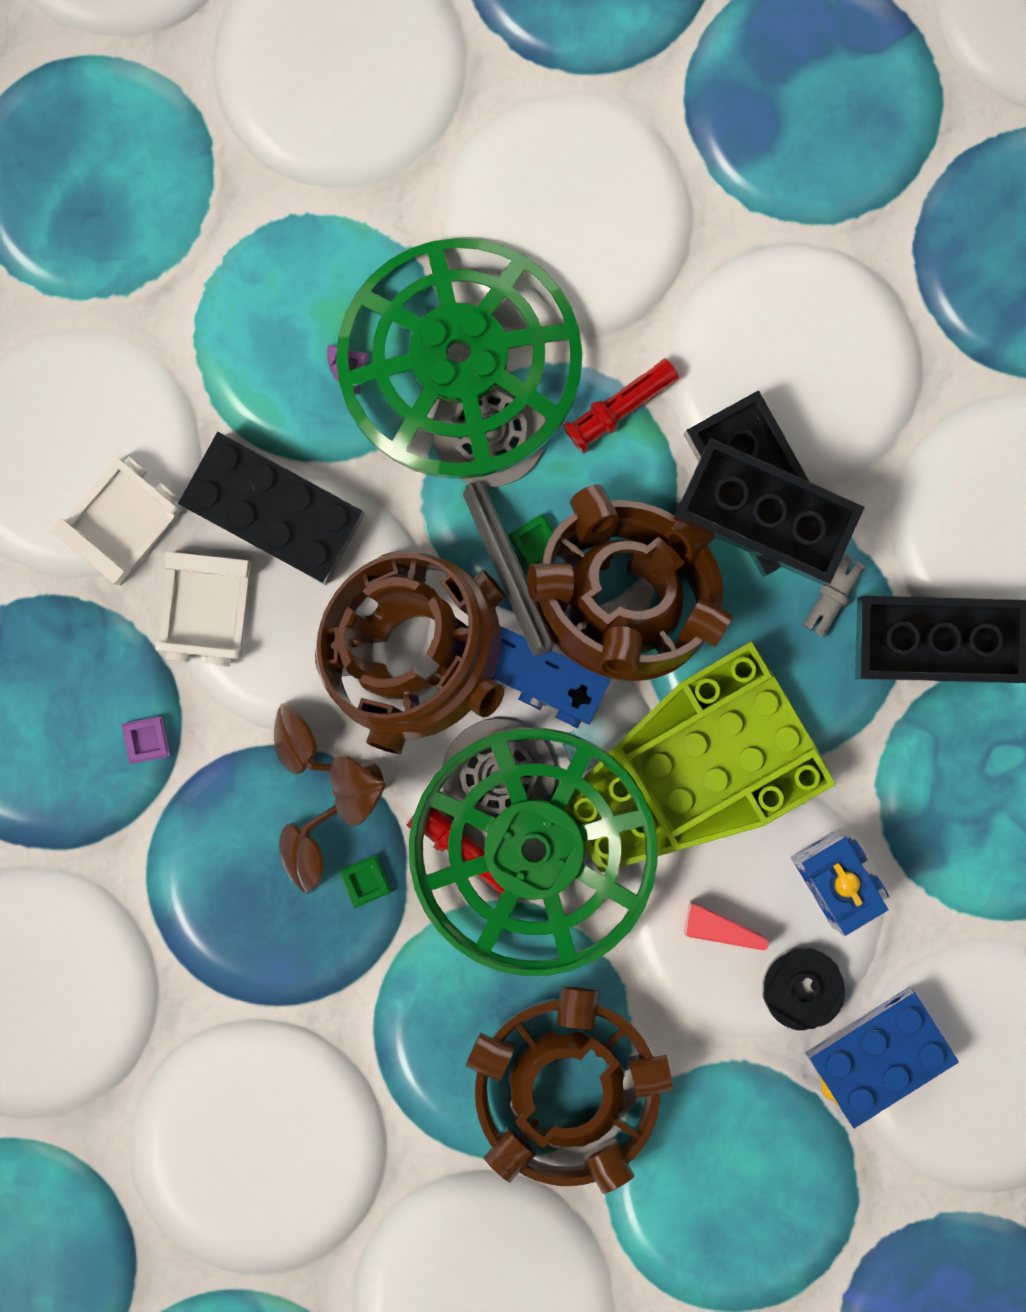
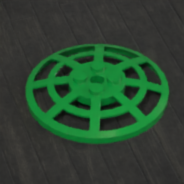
M452 238L431 241L412 247L389 259L369 276L356 292L344 315L338 335L336 363L338 381L346 407L357 427L377 449L393 461L413 471L439 478L467 479L488 476L510 469L531 457L550 441L564 423L574 404L581 380L583 353L580 330L573 309L561 288L544 269L525 255L504 245L481 239ZM453 248L478 249L500 255L511 260V262L499 278L475 270H448L444 250ZM428 253L432 274L409 284L392 301L371 292L378 282L396 267L414 257ZM525 270L534 275L550 292L562 313L564 324L540 326L538 317L530 304L513 288ZM451 282H473L487 286L490 290L478 306L468 303H456ZM429 287H436L440 307L433 309L423 318L402 308L416 294ZM505 297L520 311L528 328L504 332L493 314ZM361 306L382 316L378 322L373 339V363L349 371L348 352L350 335L356 315ZM392 322L412 332L409 353L385 359L386 338ZM569 340V373L563 394L556 405L536 391L544 370L545 343ZM462 343L469 347L471 353L467 360L454 362L447 356L448 349L453 344ZM532 345V365L526 382H523L506 370L508 349ZM413 371L418 383L424 388L413 407H410L399 396L389 376ZM377 380L387 402L405 419L393 441L382 434L367 417L357 400L353 387ZM497 385L515 396V399L504 409L489 418L482 419L478 399L487 395ZM437 399L462 403L466 423H444L430 419L427 415ZM526 405L547 419L541 428L522 444L504 454L494 457L490 456L486 433L511 421ZM420 428L426 432L444 437H469L474 461L464 463L436 461L418 456L407 449Z
M516 728L496 732L471 743L452 756L434 775L421 795L412 819L409 836V867L414 890L425 914L437 931L455 949L475 962L500 972L520 976H549L569 972L594 962L612 950L632 930L643 913L654 886L658 864L657 834L653 816L643 792L630 773L611 754L591 741L568 732L548 728ZM544 739L565 743L577 748L567 770L544 763L516 765L508 742ZM492 748L500 770L480 781L466 795L462 802L439 792L446 780L463 763L478 753ZM591 757L602 762L620 779L631 795L637 810L616 816L613 815L610 806L603 796L588 781L582 778ZM546 776L561 781L551 801L528 799L521 777ZM502 782L505 783L512 805L504 809L496 818L474 808L475 804L486 792ZM575 788L592 802L599 812L601 820L578 825L574 817L565 809ZM431 807L454 817L448 840L450 867L426 874L423 838L427 817ZM465 823H468L487 832L484 848L485 855L463 862L461 841ZM643 826L646 861L642 882L636 895L615 882L621 861V838L619 832ZM607 836L609 841V858L606 872L602 875L583 864L584 842ZM531 838L540 839L546 846V855L539 860L529 859L523 851V845L526 840ZM490 871L495 881L504 889L495 909L478 895L468 878ZM574 879L596 890L594 895L583 906L565 916L559 893L565 890ZM456 882L460 893L467 903L481 917L488 921L477 943L466 937L449 921L438 905L432 890ZM519 897L532 900L543 899L549 921L528 922L509 916ZM607 897L628 909L623 919L607 936L589 948L577 953L575 952L569 928L578 925L590 917ZM502 929L524 935L553 934L560 958L551 960H521L502 956L491 950Z

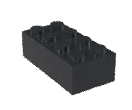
M759 390L687 429L684 433V437L698 461L706 443L712 438L810 482ZM749 553L762 577L781 568L779 565Z
M218 431L178 502L185 509L324 585L328 583L365 515L361 509Z
M710 438L706 443L673 519L823 586H827L833 580L865 507Z
M860 596L857 598L855 679L1026 683V600Z

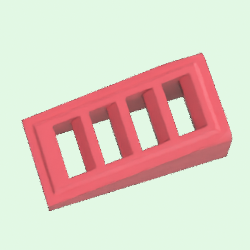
M689 902L684 933L687 937L763 951L768 949L769 941L764 936L699 904Z

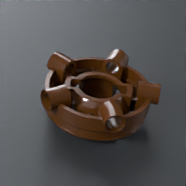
M599 484L588 486L577 492L570 500L574 513L568 516L556 528L547 543L540 563L531 564L527 575L529 598L531 601H537L558 648L571 660L587 670L601 676L624 681H642L667 675L684 665L700 650L705 642L716 648L734 616L722 609V577L716 559L707 546L716 537L673 519V514L658 507L635 501H610L604 488ZM611 537H620V538L631 539V540H614V541H610V542H609V540H610ZM594 547V548H592L591 550H589L587 553H584V552L582 551V550H585V549ZM631 553L627 564V572L640 578L642 577L651 584L661 602L652 609L644 611H632L618 607L611 614H608L594 601L602 590L599 581V571L609 569L610 562L615 554ZM560 557L565 563H554V561ZM685 576L695 596L696 606L675 644H673L670 638L679 624L683 611L684 595L680 578ZM655 651L658 652L657 655H650L651 653H653V652H655Z
M400 551L384 554L351 574L336 590L323 613L318 629L315 651L316 668L323 685L330 697L347 716L370 730L366 740L368 745L394 754L402 753L406 739H418L437 734L457 723L470 711H473L480 717H488L496 711L504 697L503 686L492 678L498 664L501 646V630L495 608L507 596L498 583L485 570H481L476 576L471 577L455 564L430 554ZM427 570H437L448 574L440 583L457 607L468 615V626L457 619L449 603L440 598L437 592L425 583ZM369 597L376 601L378 606L371 615L363 616L356 610ZM414 617H427L435 620L434 638L426 654L438 663L439 666L431 675L424 678L411 669L401 676L393 677L385 664L372 662L373 643L387 642L391 633L402 622ZM353 676L359 679L358 681L362 688L376 696L385 699H404L405 711H401L393 705L361 698L357 708L348 698L342 677ZM435 687L440 689L429 700L422 704L419 703V696L433 690Z
M563 986L561 987L560 998L541 1001L522 1009L502 1024L492 1037L480 1032L465 1066L477 1072L475 1081L476 1111L483 1133L492 1146L483 1158L498 1175L509 1183L521 1173L535 1181L550 1185L579 1186L596 1182L602 1194L616 1190L635 1176L628 1163L642 1150L653 1131L659 1112L660 1094L674 1091L667 1055L653 1057L644 1038L628 1020L614 1010L597 1003L599 992L597 990ZM557 1011V1025L575 1028V1033L569 1035H559L555 1033L554 1029H551L532 1038L530 1032L523 1026V1023L540 1014ZM596 1015L618 1028L609 1036L606 1042L594 1034L582 1030L594 1029ZM515 1029L522 1035V1039L527 1042L514 1058L508 1076V1081L511 1085L509 1105L515 1117V1123L523 1131L521 1134L509 1124L502 1131L499 1129L490 1109L487 1091L488 1077L500 1082L515 1049V1043L506 1038ZM624 1034L629 1038L639 1054L628 1057L636 1098L645 1097L643 1111L635 1128L620 1119L626 1103V1095L623 1092L625 1072L618 1057L611 1049ZM592 1049L597 1057H602L606 1061L607 1065L599 1076L602 1083L603 1096L598 1111L588 1122L577 1127L565 1128L554 1125L552 1128L545 1127L543 1129L539 1126L538 1119L530 1118V1115L536 1109L532 1096L536 1076L544 1066L556 1059L576 1058L582 1060ZM614 1125L620 1128L622 1132L630 1135L621 1145L616 1137L583 1154L585 1164L578 1166H556L539 1162L533 1159L536 1156V1149L527 1141L529 1138L542 1148L546 1145L553 1148L585 1147L600 1140Z

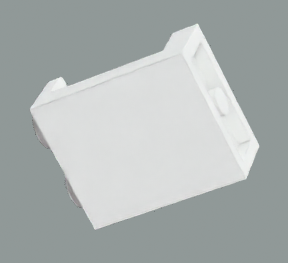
M114 456L110 461L112 465L66 520L61 518L51 530L52 533L96 570L118 586H120L182 512V510L174 505L179 498L162 483H159L154 488L143 479L147 471L129 456L124 462Z
M166 552L164 568L167 569L160 636L159 642H156L155 650L165 651V660L189 662L190 654L206 656L205 664L230 667L231 659L241 660L252 563L248 560Z

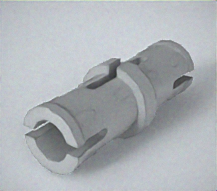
M845 554L841 559L831 584L820 587L818 592L821 595L806 620L802 623L805 628L812 631L819 617H822L823 619L817 627L815 634L823 638L826 637V633L841 607L846 608L850 600L847 597L862 572L866 569V566L856 561L849 575H846L845 573L851 565L853 558Z

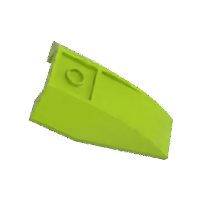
M752 641L680 682L609 752L630 773L644 794L654 820L658 856L763 827L836 785L811 736L775 675ZM599 761L583 777L603 796L614 816L637 810L631 795L620 779L602 762ZM575 788L565 809L574 817L579 826L601 820L602 818L592 802ZM643 826L619 832L621 838V861L619 867L646 860ZM604 836L584 842L585 848L599 872H605L609 858L608 837Z

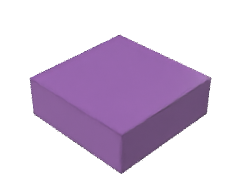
M163 716L121 724L129 764L171 756Z

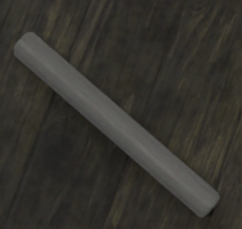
M480 481L474 484L469 483L465 486L463 497L530 650L535 656L548 654L552 651L555 642L537 601H531L529 598L527 579L487 488Z

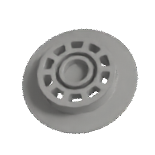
M497 385L487 395L478 399V401L482 400L483 403L480 406L482 419L489 418L504 409L506 405L515 399V396ZM488 399L500 400L499 405L489 404ZM441 400L436 408L433 420L444 423H466V421L459 420L463 413L462 403ZM526 405L511 421L493 431L487 432L486 437L490 456L494 457L496 453L505 450V452L511 450L512 448L509 446L512 438L519 439L517 446L525 442L546 422L545 417ZM514 421H520L521 431L514 430ZM432 434L435 450L442 462L464 463L474 461L473 453L469 455L462 448L466 444L471 446L469 437L458 439V437H444ZM544 446L531 457L510 469L488 476L460 480L473 484L480 481L486 487H498L512 483L531 470L538 461Z
M489 719L477 722L466 728L453 740L445 754L442 767L452 756L479 739L496 732L529 727L509 719ZM543 739L508 742L512 755L515 750H519L525 757V760L519 762L513 756L516 765L544 763L555 766L552 754ZM493 750L484 756L481 753L475 755L479 760L475 768L468 767L471 759L463 763L442 786L444 794L462 802L466 795L480 781L499 771L500 769ZM466 774L474 776V785H467ZM546 776L521 777L522 783L529 785L526 792L528 799L551 800L556 778ZM502 782L483 795L482 801H478L474 808L496 818L507 808L505 800L510 798L505 783ZM489 800L499 801L500 807H489L487 803Z

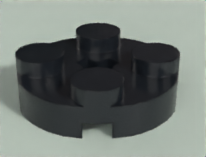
M791 948L778 955L769 964L763 976L762 998L770 1014L787 1028L803 1031L815 1029L819 1026L822 1027L830 1023L837 1016L844 1003L845 987L838 965L829 956L816 949ZM805 978L811 979L810 988L814 990L813 996L810 998L804 995L801 1000L794 997L796 990L792 987L796 980L802 982Z

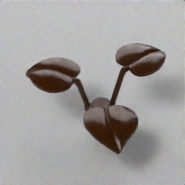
M282 703L278 708L274 726V744L281 763L293 774L303 773L306 766L310 770L330 771V782L333 788L332 794L335 796L336 805L303 825L301 830L296 824L290 823L283 828L280 835L279 852L284 869L292 882L301 891L308 894L319 885L324 871L321 850L316 841L309 836L311 830L336 813L350 826L362 824L376 807L386 783L379 766L374 762L359 764L353 758L345 755L337 757L332 764L314 761L313 757L316 754L317 746L311 729L291 706Z

